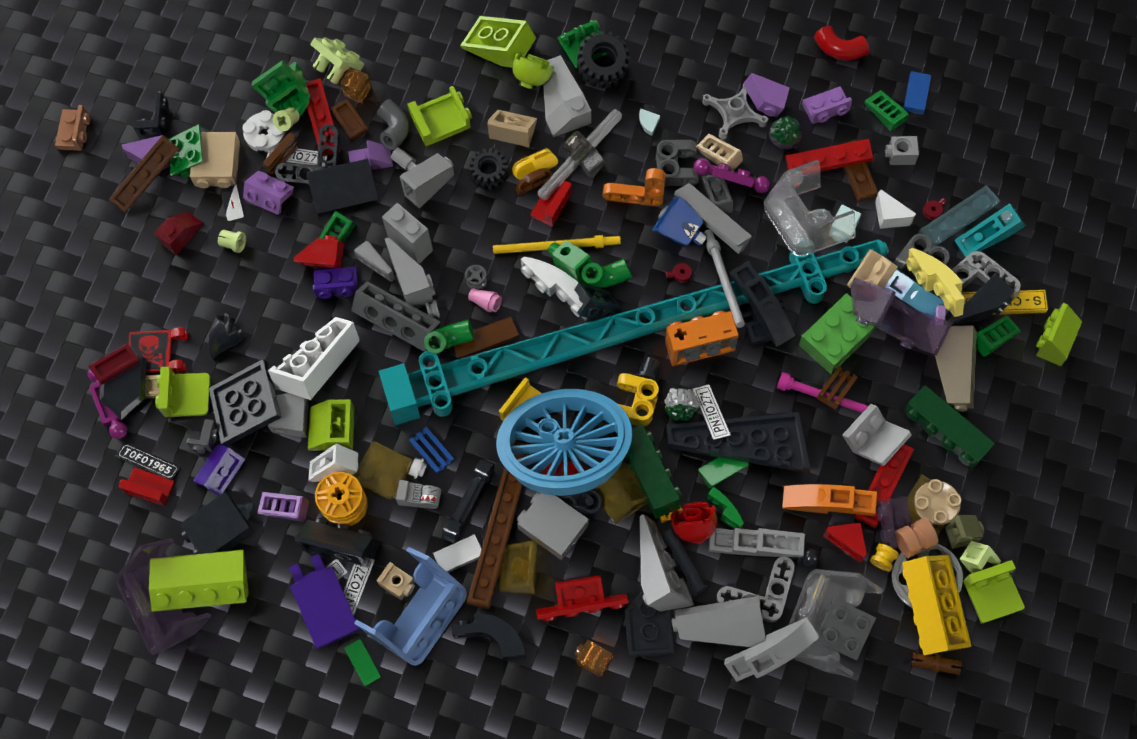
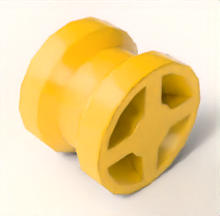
M878 544L876 548L877 553L871 557L870 562L876 567L889 572L893 567V560L898 558L899 553L885 544Z

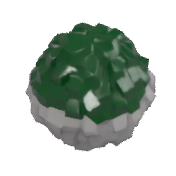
M671 388L664 400L666 413L675 420L688 421L697 412L699 407L697 397L694 391L690 389L687 391L685 389Z

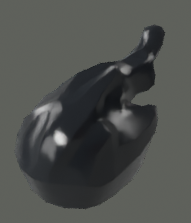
M593 489L579 494L561 496L571 500L572 504H569V506L587 515L594 514L601 507V496Z

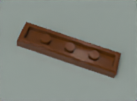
M162 135L111 195L109 200L126 213L180 148Z

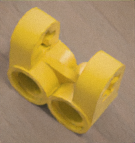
M625 373L620 374L617 387L636 394L632 407L618 405L625 411L632 425H643L644 427L649 425L653 419V413L658 400L659 387L657 383L652 379ZM651 390L653 394L645 396L642 394V391ZM638 410H645L648 414L646 416H639L636 412Z

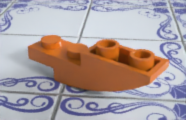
M809 484L784 486L782 509L828 514V511L875 516L877 492L857 490L854 486Z

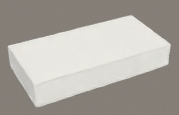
M474 534L433 554L438 565L449 573L479 559L481 547Z

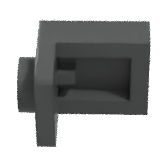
M205 419L200 440L187 439L186 443L193 452L204 454L205 451L213 452L215 441H218L220 437L215 421Z

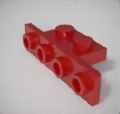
M597 575L555 583L558 605L536 609L537 619L551 621L556 619V616L574 617L583 611L596 613L600 612L601 608L606 607L619 609L624 607V604H628L629 600L626 593L604 597L601 576Z

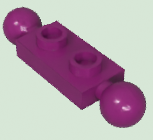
M704 158L698 159L694 163V171L698 175L710 173L719 178L749 187L753 186L759 193H765L770 188L768 178L764 176L753 178L750 176L751 172L743 169H738V172L730 170L731 166L723 163H718V166L710 165L709 161Z
M89 369L88 378L95 383L89 386L102 423L105 427L111 425L109 433L113 438L122 439L127 434V426L120 422L115 413L100 401V383Z

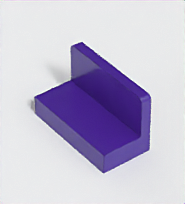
M217 445L193 482L204 486L215 495L220 496L245 459L229 447Z

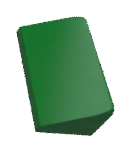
M718 457L699 468L698 471L710 489L748 467L749 463Z

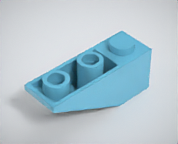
M898 269L895 270L884 287L934 321L936 307L938 305L944 306L941 298L931 291L926 292L922 285Z

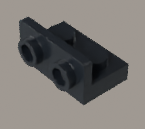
M578 283L574 288L580 302L583 303L577 311L581 317L597 320L615 315L621 308L609 290Z

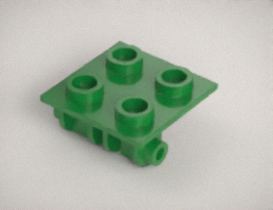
M590 20L589 23L579 25L578 28L575 27L573 30L567 33L564 32L561 36L557 37L576 69L581 43H584L587 36L591 38L592 33L596 32L597 35L600 33L597 20ZM596 53L591 58L594 61L607 55V53Z
M199 124L169 139L180 148L169 162L171 176L181 174L183 178H187L190 176L191 167L203 162Z

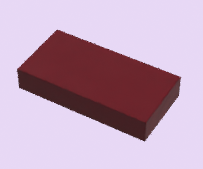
M125 344L90 364L89 369L100 385H103L140 362L130 346Z

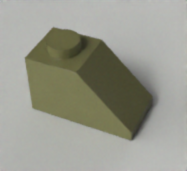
M956 515L945 527L952 549L969 545L971 541L978 543L984 534L983 525L977 520L976 515Z

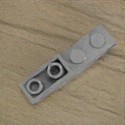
M806 617L766 635V641L726 658L725 666L736 682L753 674L756 678H759L799 655L819 638V633L810 619Z

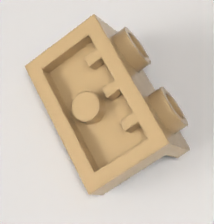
M870 249L847 286L874 303L898 266Z

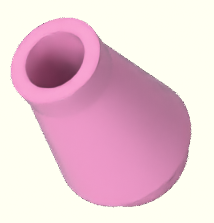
M472 288L468 295L470 301H473L489 313L492 311L497 312L502 302V297L497 292Z

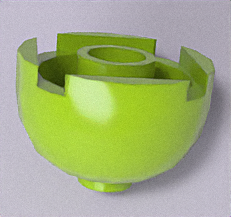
M516 52L512 68L515 77L521 81V86L532 89L533 86L544 85L550 79L555 65L549 66L550 62L531 54H528V57H522L523 52Z

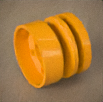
M333 472L325 476L317 485L315 502L324 518L332 525L340 524L351 527L365 516L368 508L367 497L358 479L353 475L345 472ZM342 493V499L338 500V494Z

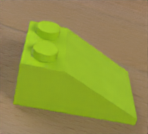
M479 16L460 46L462 49L500 66L512 68L516 52H523L522 57H525L536 40V36L527 21Z

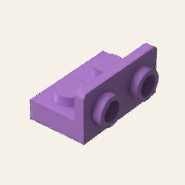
M841 86L802 101V105L812 124L825 122L830 117L836 115H844L850 110L852 104L851 97L846 98Z

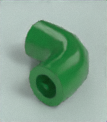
M624 258L605 266H600L597 263H588L584 266L581 273L583 280L588 285L597 288L614 286L633 278Z
M464 320L436 329L425 337L424 345L429 352L440 353L445 349L474 341L475 336L469 320Z

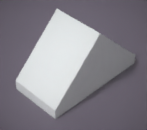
M880 190L878 192L875 204L880 229L910 226L916 213L884 191Z

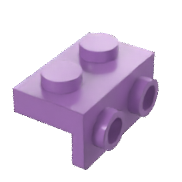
M257 171L244 182L243 198L278 215L281 213L282 203L293 194L294 187L266 173Z

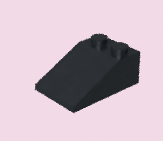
M995 273L964 304L963 315L952 316L945 326H965L990 318L994 313L999 315L1013 301L1010 296L1015 290Z

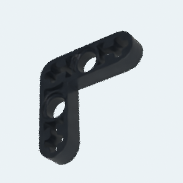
M326 124L320 129L317 165L280 163L275 169L276 177L284 182L309 184L308 180H304L301 177V171L304 168H308L312 172L326 168L322 166V163L337 166L340 144L339 129L331 124ZM329 128H331L332 132H335V136L330 138V143L334 144V147L324 145V142L328 143L329 138L325 136V132H329ZM326 149H331L334 153L330 161H326L323 158V152ZM287 166V170L296 171L297 179H294L295 175L290 174L286 175V178H284V175L281 174V170H285V167Z

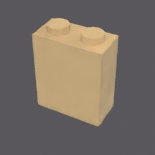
M201 132L203 162L191 167L190 178L192 182L200 188H208L209 186L228 188L229 186H236L240 141L236 132Z

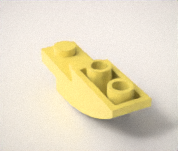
M909 249V257L906 260L907 268L916 276L918 284H921L926 292L934 290L935 294L943 300L945 308L949 309L954 317L963 315L965 298L961 294L963 282L936 258L920 250Z

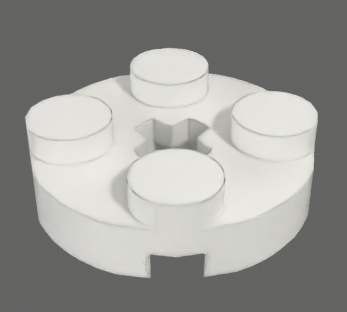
M264 110L261 113L255 114L243 124L245 141L255 151H273L284 139L285 131H280L275 127L273 123L274 114L270 111ZM263 129H268V130H267V132H268L267 135H264V134L259 135V134H260L261 130H263Z

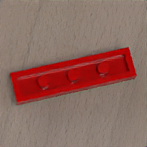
M321 78L306 82L310 94V102L307 108L318 145L320 129L326 124L334 125ZM329 128V132H325V136L329 138L328 143L324 142V145L334 147V144L330 143V138L335 136V132H332L331 128ZM326 149L323 152V156L334 154L331 149Z
M869 139L786 155L790 178L873 161Z
M903 444L884 466L880 465L868 491L877 492L875 516L856 514V519L876 528L911 457L913 448Z

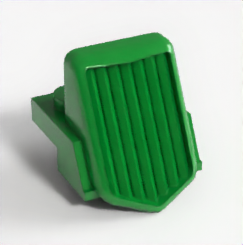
M282 60L252 81V87L266 99V105L275 113L291 107L298 111L299 116H302L310 102V94L301 67L297 62L288 66Z

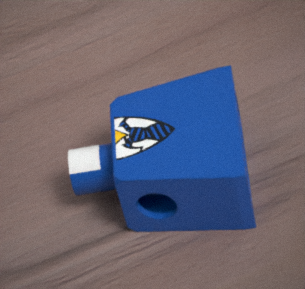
M674 197L652 229L655 233L685 246L691 240L700 246L707 237L706 234L699 230L703 219L681 197Z

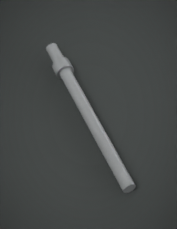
M706 230L704 234L707 235L706 247L708 253L712 255L736 327L741 328L745 323L720 254L719 242L715 240L712 230Z

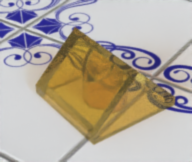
M626 463L620 465L615 474L606 482L593 488L601 496V506L615 525L647 504L633 472Z
M533 540L507 545L501 565L499 591L535 594L538 556L537 541Z

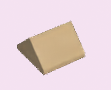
M497 110L488 120L489 138L529 147L537 118Z

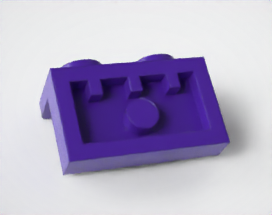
M357 267L314 271L313 291L316 297L328 299L337 295L349 297L358 290Z

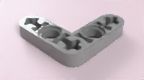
M972 252L952 269L955 274L958 272L968 274L966 279H960L963 282L962 290L976 277L986 283L990 279L987 274L994 271L1000 275L999 277L1005 279V282L1010 287H1014L1015 292L1010 296L1011 299L1019 295L1021 285L1018 279L982 252ZM979 260L981 261V264H980V263H976V264L973 263V261H976V262H978Z
M779 557L775 561L765 597L725 586L717 593V603L724 602V598L721 595H725L726 592L731 593L730 597L736 600L738 595L742 596L741 599L758 596L759 604L760 602L764 603L763 608L769 609L771 606H774L775 611L778 612V614L770 617L768 616L769 612L762 609V620L771 623L778 621L783 613L794 572L793 561L788 557ZM782 563H786V567L790 570L785 571L783 579L774 578V575L779 577L781 568L777 567V565L781 566ZM776 583L781 584L784 588V593L782 595L773 594L771 586Z

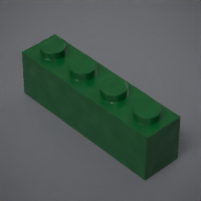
M926 385L909 401L904 409L910 420L922 425L928 435L935 436L941 441V445L946 450L953 451L966 466L974 468L995 444Z
M641 425L632 429V441L625 457L656 519L680 509L682 495L677 486L674 487L671 482L673 477L669 468H664L662 464L664 460L660 450H655L653 446L655 442L651 432H646L644 426Z

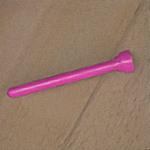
M785 372L781 373L777 389L783 391L794 389L817 397L821 389L795 381L793 377H790L791 374ZM826 392L824 396L828 397L830 393ZM834 395L832 401L835 402L839 396ZM844 398L840 403V406L863 413L868 407Z

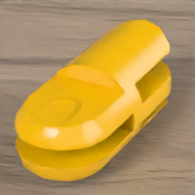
M545 148L517 161L512 168V172L517 179L521 180L538 169H551L558 164V159L550 149Z

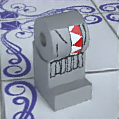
M399 480L396 501L401 506L436 509L439 506L441 489L435 486H423L422 484Z

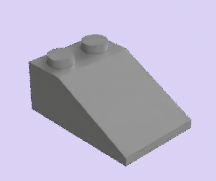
M386 238L387 249L406 303L417 309L425 307L427 302L432 304V296L436 294L430 275H425L423 268L390 238Z

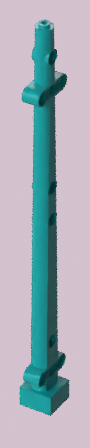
M878 239L853 247L848 246L842 250L815 257L807 241L797 240L792 245L790 251V265L758 273V275L763 276L774 295L801 287L805 299L815 304L821 302L826 292L825 278L844 272L849 273L857 269L870 249L886 258L888 247L885 242ZM796 251H801L805 255H798ZM844 258H850L852 262H847ZM803 270H810L812 274H806ZM730 281L738 306L749 303L736 283ZM722 284L443 364H440L436 353L425 351L419 357L421 370L407 374L404 363L378 372L395 425L420 418L418 407L432 404L435 414L442 417L451 413L453 408L451 397L667 329L674 322H689L695 317L709 316L716 312L730 309ZM816 288L820 293H814L811 289ZM688 306L691 310L684 311L681 307ZM647 318L650 322L642 323L640 319ZM428 361L435 362L431 367L424 366ZM476 368L484 370L480 374L473 373V370ZM433 381L441 382L437 387L430 385ZM441 400L448 402L443 407L437 406V403Z

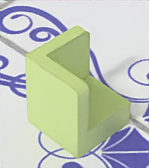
M974 541L970 542L960 558L971 574L982 570L986 562L999 565L1001 562L990 546Z

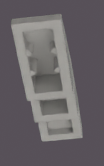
M716 528L714 534L709 537L708 552L751 556L803 557L805 534L761 528L758 531L735 528L734 530Z

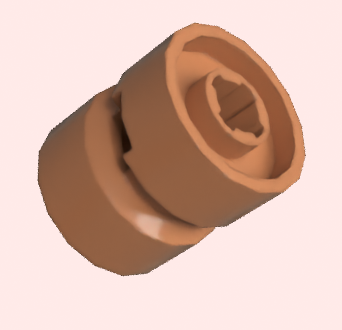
M926 518L915 521L911 524V528L905 526L894 532L897 546L906 558L919 554L921 548L923 550L929 549L938 544L935 529Z

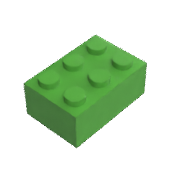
M846 293L802 335L799 346L826 371L832 374L838 366L876 331L879 321Z

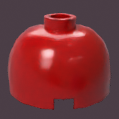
M707 502L688 503L683 505L684 509L678 512L676 510L672 512L671 521L673 529L684 541L701 544L711 537L716 530L717 515L715 506L709 507Z

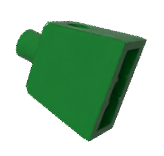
M565 241L561 245L556 242L552 243L548 248V253L552 255L555 267L570 275L578 283L587 285L581 273L585 265L592 263L590 255L569 241Z

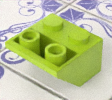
M1063 303L1059 309L1055 308L1051 317H1048L1044 325L1045 331L1036 344V347L1039 348L1036 356L1059 366H1062L1066 361L1082 324L1080 318L1068 304Z
M351 399L327 400L310 407L309 451L328 450L335 444L353 450L355 408Z

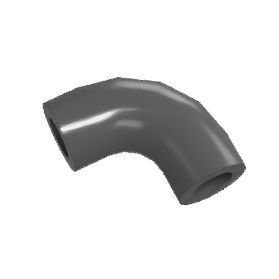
M387 99L377 111V115L389 126L381 133L380 140L385 148L395 150L408 136L409 122L403 110L391 99Z

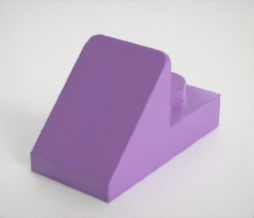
M367 141L368 148L348 151L350 162L368 158L371 170L393 167L392 159L390 158L391 150L385 148L383 144Z

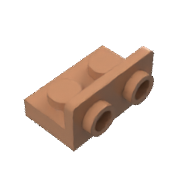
M78 105V110L62 109L55 143L57 149L82 151L83 143L87 140L86 127L90 123V114L83 105Z

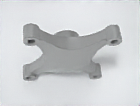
M744 84L742 90L731 98L718 99L711 97L709 94L703 96V105L715 107L723 118L724 125L719 131L720 139H726L728 130L740 123L755 122L760 127L767 126L768 118L755 113L749 107L746 100L748 92Z

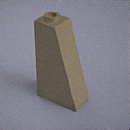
M929 326L928 331L948 405L958 412L974 409L977 331L974 326Z

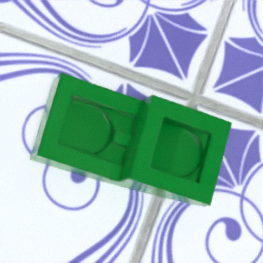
M713 487L708 494L707 500L724 511L721 516L723 522L733 529H742L744 523L737 509L726 496Z

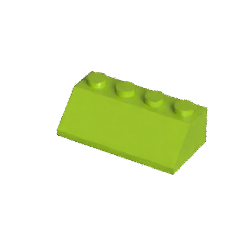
M244 550L150 559L149 594L152 612L245 603L249 591Z

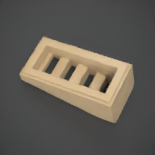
M708 134L696 146L697 151L716 165L718 163L731 166L730 170L733 171L743 160L741 150L711 134ZM711 143H713V146L710 149H707V147Z

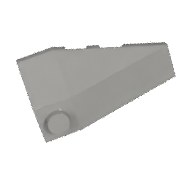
M561 55L547 60L550 62L549 66L555 65L550 79L543 85L545 117L552 136L556 137L591 124V109Z
M644 514L641 515V586L644 592L643 599L645 603L658 611L691 607L694 603L684 578L679 579L674 569L677 566L675 560L664 550L667 548V544L656 522Z

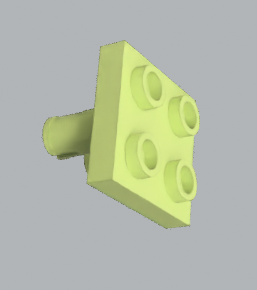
M314 38L310 44L320 52L319 57L313 64L314 68L320 72H325L330 62L334 64L332 71L327 76L334 84H339L346 70L361 71L364 63L359 60V55L347 50L345 44L338 39Z

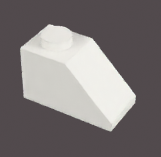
M335 444L310 461L308 481L320 482L325 476L333 472L355 474L359 466L358 453Z

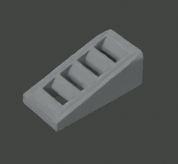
M365 241L354 250L359 261L390 282L395 280L392 269L369 242Z

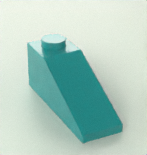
M1009 204L955 239V242L964 256L967 257L972 252H980L1010 237L1024 228L1026 224L1016 209Z

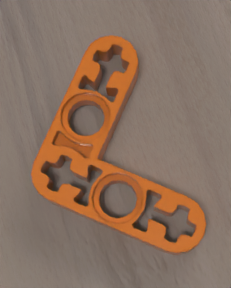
M657 168L648 169L645 187L606 183L603 187L602 196L610 201L650 206L662 205L666 173Z

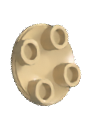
M934 479L918 489L914 498V506L921 518H926L933 525H944L950 523L952 518L958 515L961 507V497L951 485Z

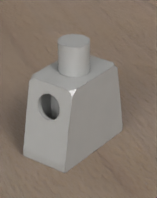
M290 393L276 395L282 418L268 424L271 432L307 438L309 399Z

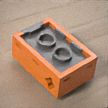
M719 311L705 318L698 316L685 323L680 321L674 322L667 327L665 340L671 364L676 366L733 352L736 349L738 332L731 311Z

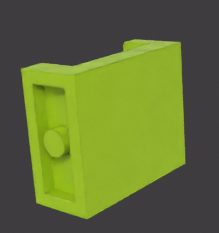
M454 86L449 87L450 93L417 106L415 101L407 104L410 116L425 146L471 128L470 120L472 115L468 107L464 108L462 104L464 103L460 91L456 92Z

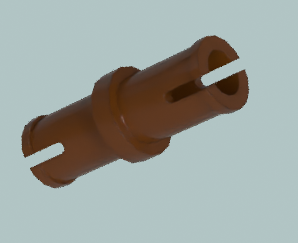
M913 652L912 658L920 659L922 662L912 661L911 667L929 669L933 673L940 671L960 675L961 669L952 668L951 665L961 667V660L943 658L939 654L931 656Z

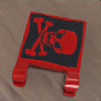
M183 327L172 330L129 333V346L136 357L147 358L146 373H158L161 367H170L176 373H184L186 371V364L182 360L171 361L172 339L181 341L188 339V332Z

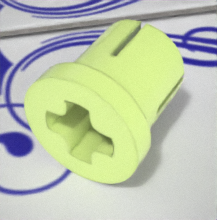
M291 107L286 110H280L273 116V123L280 131L289 130L299 120L298 111Z
M222 230L218 236V244L240 253L245 247L246 235L240 231L236 233Z

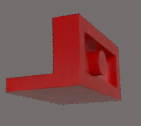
M564 181L547 200L540 198L531 212V217L553 227L572 194V184Z
M133 468L128 481L121 479L118 487L126 494L165 506L175 482L162 476Z

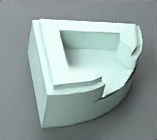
M641 109L639 120L647 134L653 135L660 120V115Z

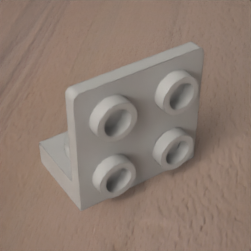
M870 404L842 436L853 453L884 466L912 434L909 430L887 422L878 407Z

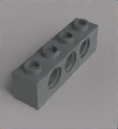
M368 281L355 292L352 312L425 352L427 350L424 345L425 337L430 332L439 329L440 321Z

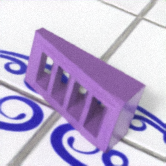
M262 492L257 514L304 522L309 500L303 496ZM270 499H273L271 510H268ZM281 500L280 509H279V511H277L278 505H279V501ZM288 502H290L289 511L286 512V511H287V507H288Z

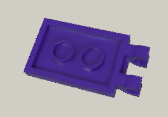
M319 554L311 557L316 571L305 576L298 564L289 567L296 582L290 588L317 650L360 630L354 624L356 621L334 568L326 569Z

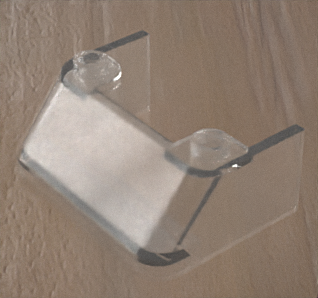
M818 160L784 172L764 200L766 214L792 254L796 256H805L855 238V212L853 210L832 217L830 212L825 209H816L809 212L798 196L821 187L820 162Z
M813 570L805 580L789 625L808 617L817 632H819L827 614L825 607L828 603L831 604L834 598L852 607H856L861 603L865 592L882 594L883 589L860 573ZM816 641L793 658L827 673L850 677L854 673L839 663L840 655L837 651Z

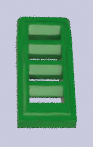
M881 90L864 101L866 106L890 132L905 123L909 116L900 105ZM878 98L882 100L877 104L873 103ZM883 104L886 105V106H885L884 108H882V109L879 108V107L882 106Z
M335 211L319 238L325 239V236L330 235L338 237V240L344 243L353 231L356 223ZM338 223L345 224L344 228L338 226ZM334 229H337V230L340 231L341 233H340L339 235H337V234H335V233L332 232V231H333Z
M1006 315L977 332L976 349L985 357L1020 334L1021 330ZM1001 325H1004L1010 333L1008 334Z

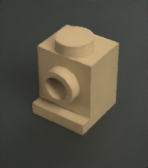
M389 562L377 579L379 586L400 600L405 596L408 597L415 587L413 585L415 582L413 577ZM395 578H401L399 584H393Z

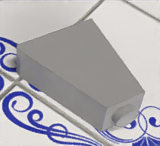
M437 153L400 176L405 197L418 208L423 206L454 176L453 163L447 157L443 158Z

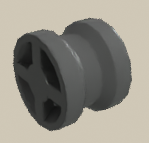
M480 265L468 267L465 272L467 286L470 289H484L487 285L485 269Z

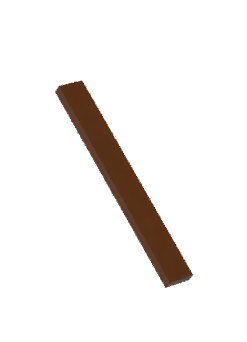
M516 440L513 446L531 445L534 443ZM532 453L514 455V457L519 460L532 455ZM505 467L467 599V604L490 609L523 488V484Z

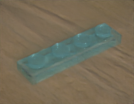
M986 185L920 229L919 234L928 236L931 243L937 246L997 206L1000 200Z

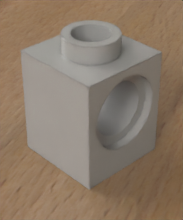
M917 136L891 137L890 143L886 145L885 149L890 165H915L919 156Z

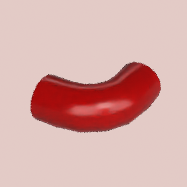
M831 26L821 28L814 35L818 46L827 55L835 59L850 61L869 54V45L863 36L852 40H843L836 35Z

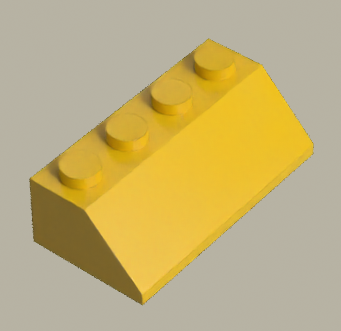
M925 556L902 562L903 576L909 591L908 598L912 603L914 623L918 629L919 645L923 650V654L930 655L972 647L950 556Z

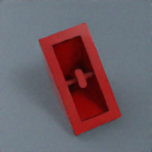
M861 523L831 526L826 529L823 535L826 539L858 562H862L867 553Z

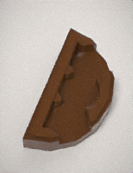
M543 168L526 175L516 185L515 191L518 196L545 184L553 175L552 171L548 168Z

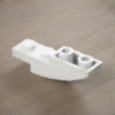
M523 257L521 259L522 273L528 279L532 278L536 282V287L542 293L546 292L551 297L556 292L558 298L562 302L566 301L571 306L572 312L579 317L577 311L583 303L580 302L579 296L574 290L578 282L553 265L537 259Z

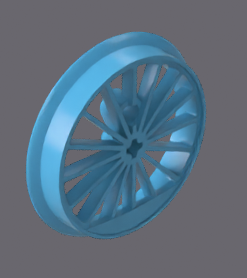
M581 389L554 390L534 396L510 412L498 431L496 441L497 453L504 467L527 488L548 495L564 496L579 494L603 484L619 469L631 445L632 427L625 411L616 402L604 395ZM563 411L562 429L549 414ZM567 411H580L571 429H568ZM586 413L596 415L578 430ZM540 417H545V419L541 420L538 424L534 422L536 419ZM602 420H606L609 423L606 426L590 431ZM525 427H529L539 433V436L521 431ZM614 431L618 435V437L596 439ZM516 440L534 443L531 445L513 446ZM615 446L613 451L598 449V447ZM534 453L519 460L514 457V455ZM588 455L604 458L605 460L599 463ZM564 457V476H554ZM568 457L579 472L578 474L568 476ZM576 457L592 468L584 471ZM540 461L531 470L525 467L527 465ZM552 463L547 475L539 474Z

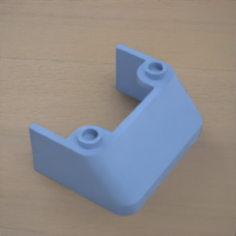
M408 547L406 551L420 562L413 574V579L420 588L395 624L387 620L378 622L374 628L358 620L354 624L411 665H419L424 661L466 600L467 591L463 585L432 558Z

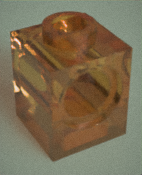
M352 67L348 69L340 82L344 96L360 103L363 102L371 89L368 74Z
M587 639L585 645L581 643L575 652L577 657L576 664L601 678L612 658V653Z

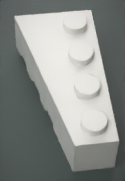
M335 317L315 333L316 337L314 339L303 342L300 345V350L295 354H288L284 357L281 365L270 368L268 372L275 389L311 400L360 341L354 323Z

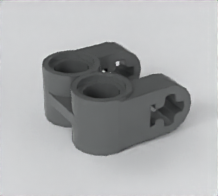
M663 140L658 144L655 157L657 169L672 173L666 174V187L685 186L688 183L695 185L699 182L698 174L694 171V168H679L678 158H688L696 155L695 141ZM663 152H668L670 155H664Z
M918 234L912 237L894 261V264L898 266L897 269L902 272L907 266L906 260L909 257V249H915V245L923 246L925 250L922 252L932 257L941 258L942 263L946 266L950 255L944 247L931 243L928 236Z

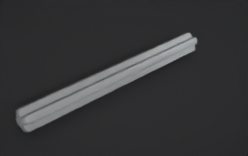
M617 109L612 110L538 190V196L541 199L547 200L622 119L621 112Z

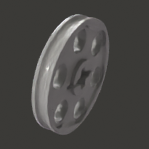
M939 544L929 549L923 550L921 548V552L917 554L918 558L929 556L931 550L938 551L940 555L950 556L952 568L956 573L955 580L958 593H960L963 573L960 563L954 554ZM901 552L892 568V583L899 598L912 608V603L908 598V586L902 585L898 580L899 574L903 573L902 562L907 561Z

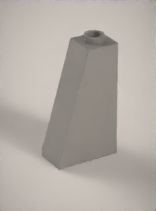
M758 596L675 610V618H672L673 630L678 632L679 638L683 640L753 647L766 641Z

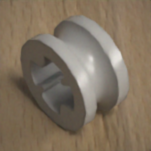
M436 300L432 304L425 303L428 315L441 319Z

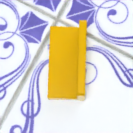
M526 377L499 410L502 421L521 403L542 394L530 386L529 379Z

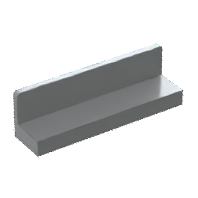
M688 183L675 191L674 195L681 197L703 219V224L739 254L745 249L752 236L695 187Z

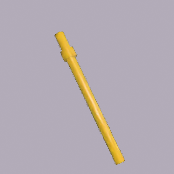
M603 235L594 236L595 238L493 245V253L548 250L552 243L556 242L561 245L565 241L571 242L578 248L592 246L604 248L605 245H618L621 242L620 236L603 237Z

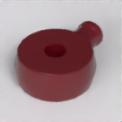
M942 198L939 202L935 200L927 202L923 207L924 216L929 220L939 219L943 214V206L947 204V201Z
M679 263L674 267L673 271L666 272V279L674 278L679 283H686L691 279L693 272L688 264Z

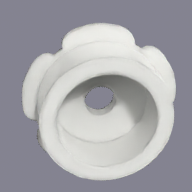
M414 458L408 473L414 476V479L417 476L422 477L427 464L423 463V458L421 460Z

